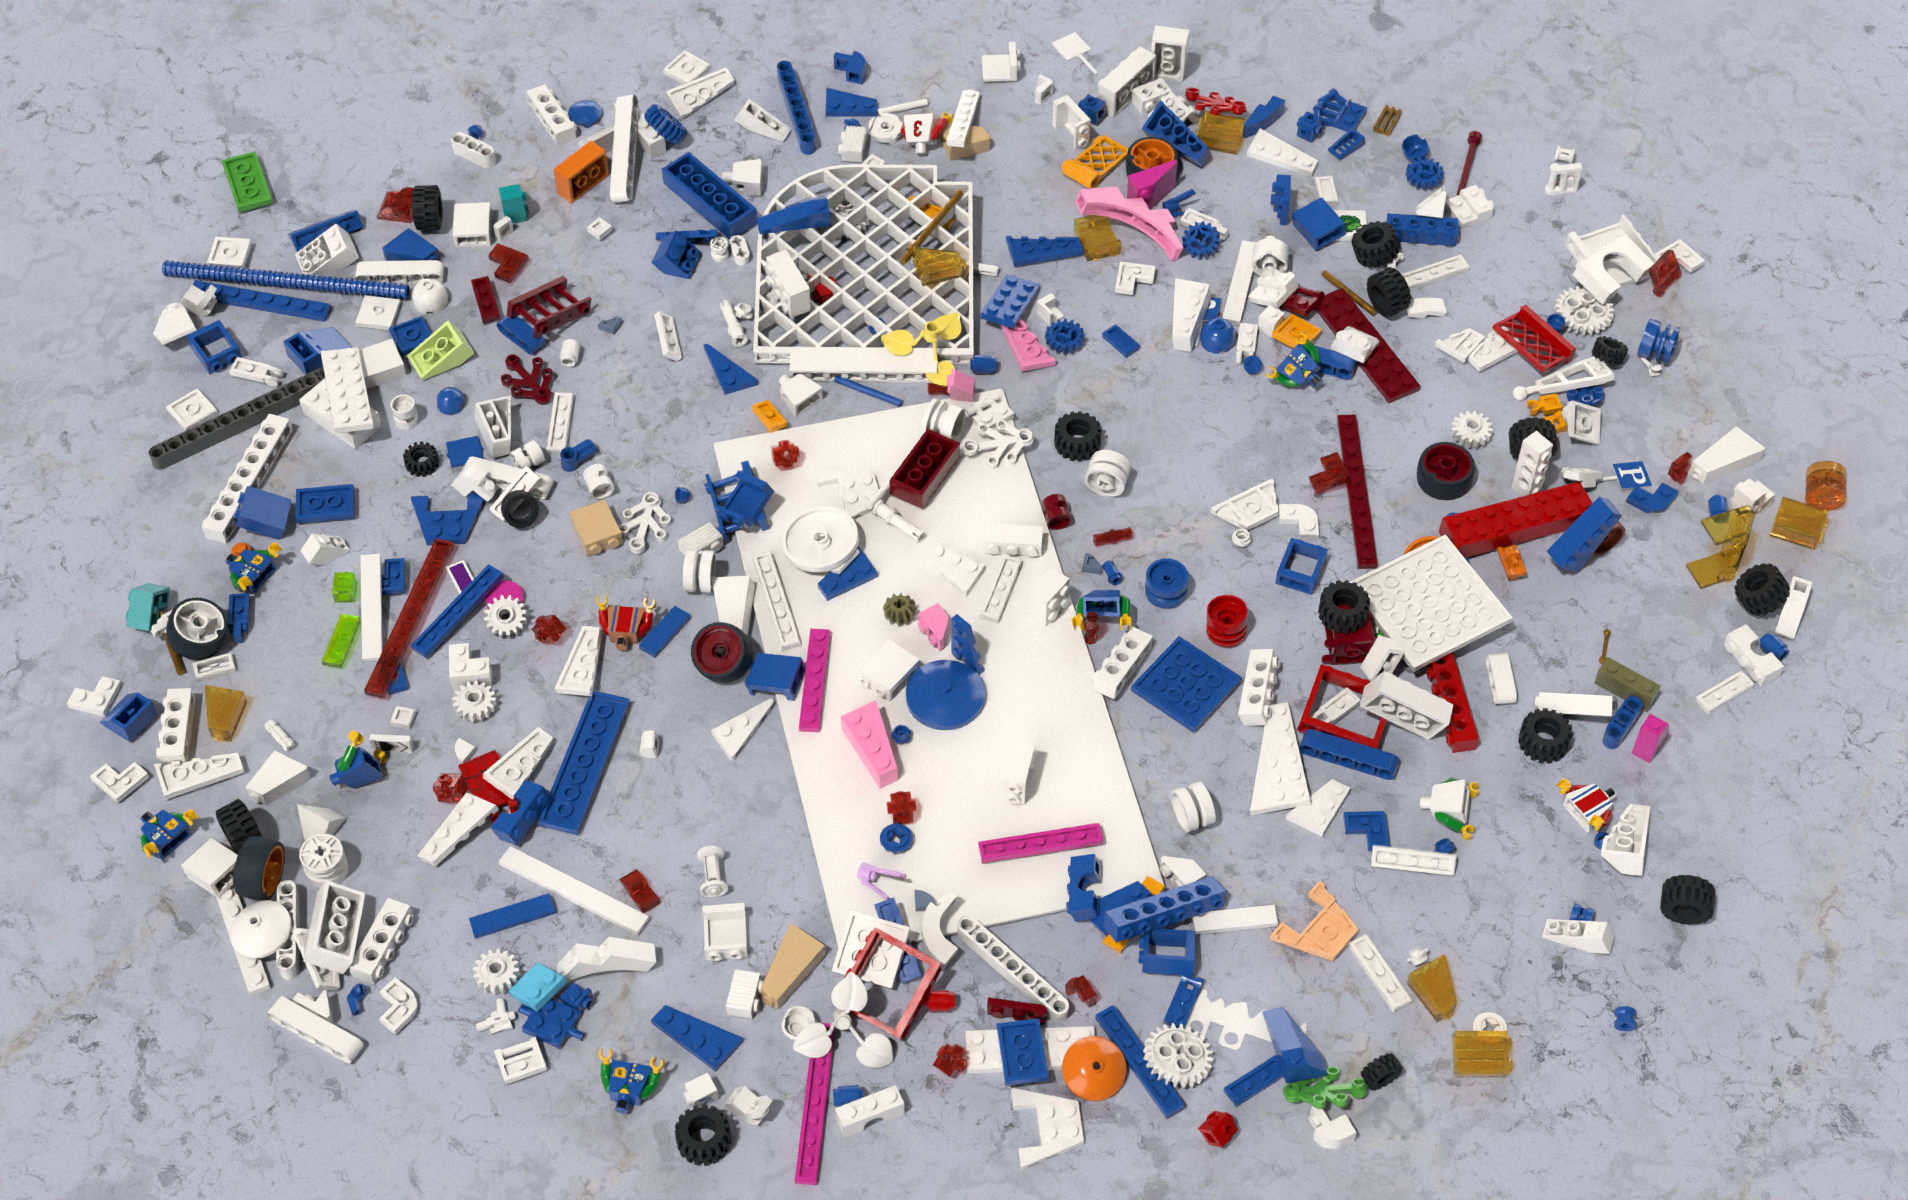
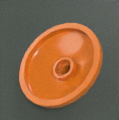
M1099 1036L1081 1038L1068 1048L1063 1057V1079L1069 1090L1081 1099L1095 1102L1106 1100L1115 1095L1125 1081L1127 1067L1124 1055L1113 1042ZM1093 1063H1098L1100 1069L1095 1070L1092 1066Z

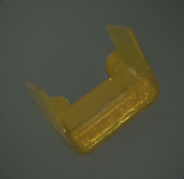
M1742 506L1701 520V524L1714 544H1723L1718 554L1686 564V568L1700 589L1724 581L1729 582L1735 578L1750 537L1755 516L1751 506Z

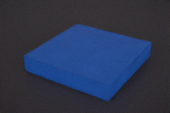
M423 316L388 328L402 357L411 353L432 335Z

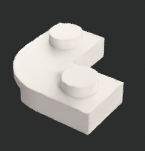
M1279 504V524H1298L1299 539L1319 538L1318 517L1313 509L1302 504Z
M394 978L380 991L381 996L393 1006L379 1020L380 1023L396 1035L416 1014L417 1001L414 993L397 978Z

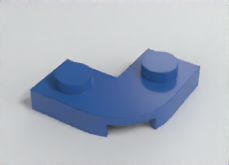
M1661 483L1654 494L1636 486L1627 497L1626 503L1649 514L1650 511L1662 510L1664 512L1676 499L1679 491L1664 483Z

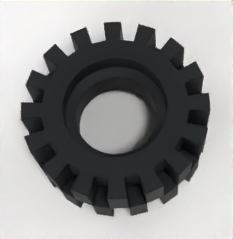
M1599 336L1591 352L1600 361H1605V363H1610L1611 365H1621L1628 352V348L1626 345H1622L1621 341L1618 342L1617 339L1613 340L1612 337Z
M421 441L420 445H417V442H415L413 447L411 445L408 446L409 450L405 449V454H403L405 467L412 476L415 474L416 477H419L422 474V477H426V473L431 475V470L435 472L436 467L438 468L437 450L433 445L430 446V443L426 442L424 445V442ZM419 457H428V459H426L423 462L414 461Z
M1386 1053L1384 1056L1380 1055L1378 1059H1373V1062H1369L1368 1066L1363 1068L1360 1075L1369 1089L1375 1091L1376 1089H1381L1382 1086L1386 1087L1388 1083L1394 1082L1393 1080L1402 1074L1403 1068L1394 1054Z

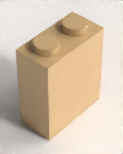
M605 499L569 512L571 524L587 557L623 544L621 532Z

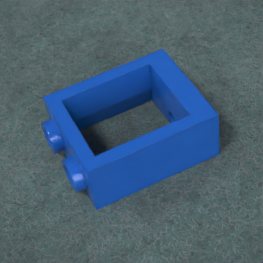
M220 320L186 335L190 348L209 375L233 364L237 357L242 358L239 346ZM224 337L230 348L207 358L201 348Z
M1291 538L1278 568L1275 584L1312 595L1325 564L1328 549L1304 542L1303 540ZM1292 552L1318 560L1312 577L1286 569Z
M1159 928L1144 933V936L1139 937V948L1143 949V951H1139L1138 963L1142 964L1143 973L1193 976L1195 931ZM1149 945L1185 947V956L1149 954Z

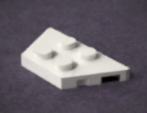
M1274 480L1265 481L1211 507V513L1247 531L1277 517L1279 510L1276 503Z

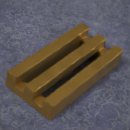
M1385 105L1373 127V131L1390 136L1402 110L1398 109L1396 111L1395 107L1390 109L1389 105ZM1387 113H1389V114L1387 115V117H1386L1384 123L1382 124L1381 128L1379 129V126L1381 125V123H1382L1384 117L1386 116ZM1392 115H1395L1387 131H1385L1384 129Z

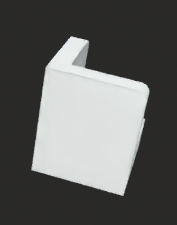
M1052 293L1037 301V314L1049 326H1051V322L1056 323L1057 319H1063V314L1055 307L1056 297Z

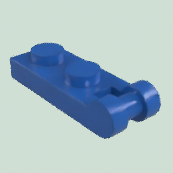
M1189 975L1181 976L1163 1024L1171 1026L1174 1023L1176 1028H1179L1180 1024H1182L1183 1029L1185 1028L1203 985L1204 978H1195ZM1189 984L1194 986L1193 990L1185 988L1186 985Z

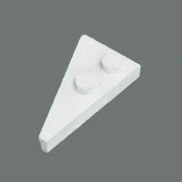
M772 698L711 730L713 737L731 761L735 760L740 748L746 745L748 738L752 737L760 726L762 718L771 711V707L774 705Z

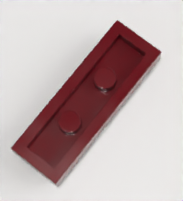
M489 277L472 279L471 284L482 322L487 323L500 320L499 310Z

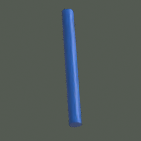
M836 375L834 378L836 383L901 407L903 400L842 378L841 376Z

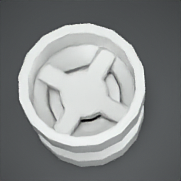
M723 237L713 238L710 242L711 257L714 261L723 262L729 257L728 242Z

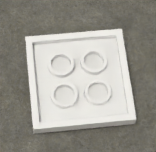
M850 911L832 972L845 975L847 970L854 966L857 952L864 948L866 936L875 927L905 944L908 942L911 928ZM881 939L860 979L893 989L904 951Z

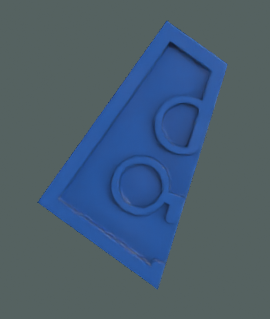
M826 88V117H877V99Z
M1136 881L1100 898L1098 919H1090L1088 921L1107 937L1109 933L1104 928L1105 911L1150 897L1152 894L1139 881Z

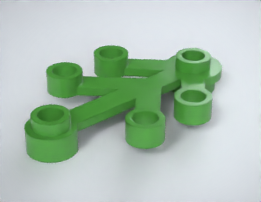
M1337 1067L1327 1068L1328 1075L1324 1076L1314 1086L1307 1087L1311 1082L1317 1081L1318 1077L1286 1085L1283 1088V1095L1289 1102L1296 1103L1303 1100L1318 1109L1326 1106V1100L1333 1102L1338 1107H1344L1347 1105L1348 1096L1344 1093H1333L1350 1091L1351 1096L1362 1098L1367 1095V1084L1363 1079L1355 1078L1349 1084L1329 1085L1334 1080L1339 1079L1340 1072Z

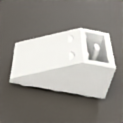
M338 224L333 225L295 254L302 273L305 275L310 274V276L324 275L346 268L359 258L349 233Z

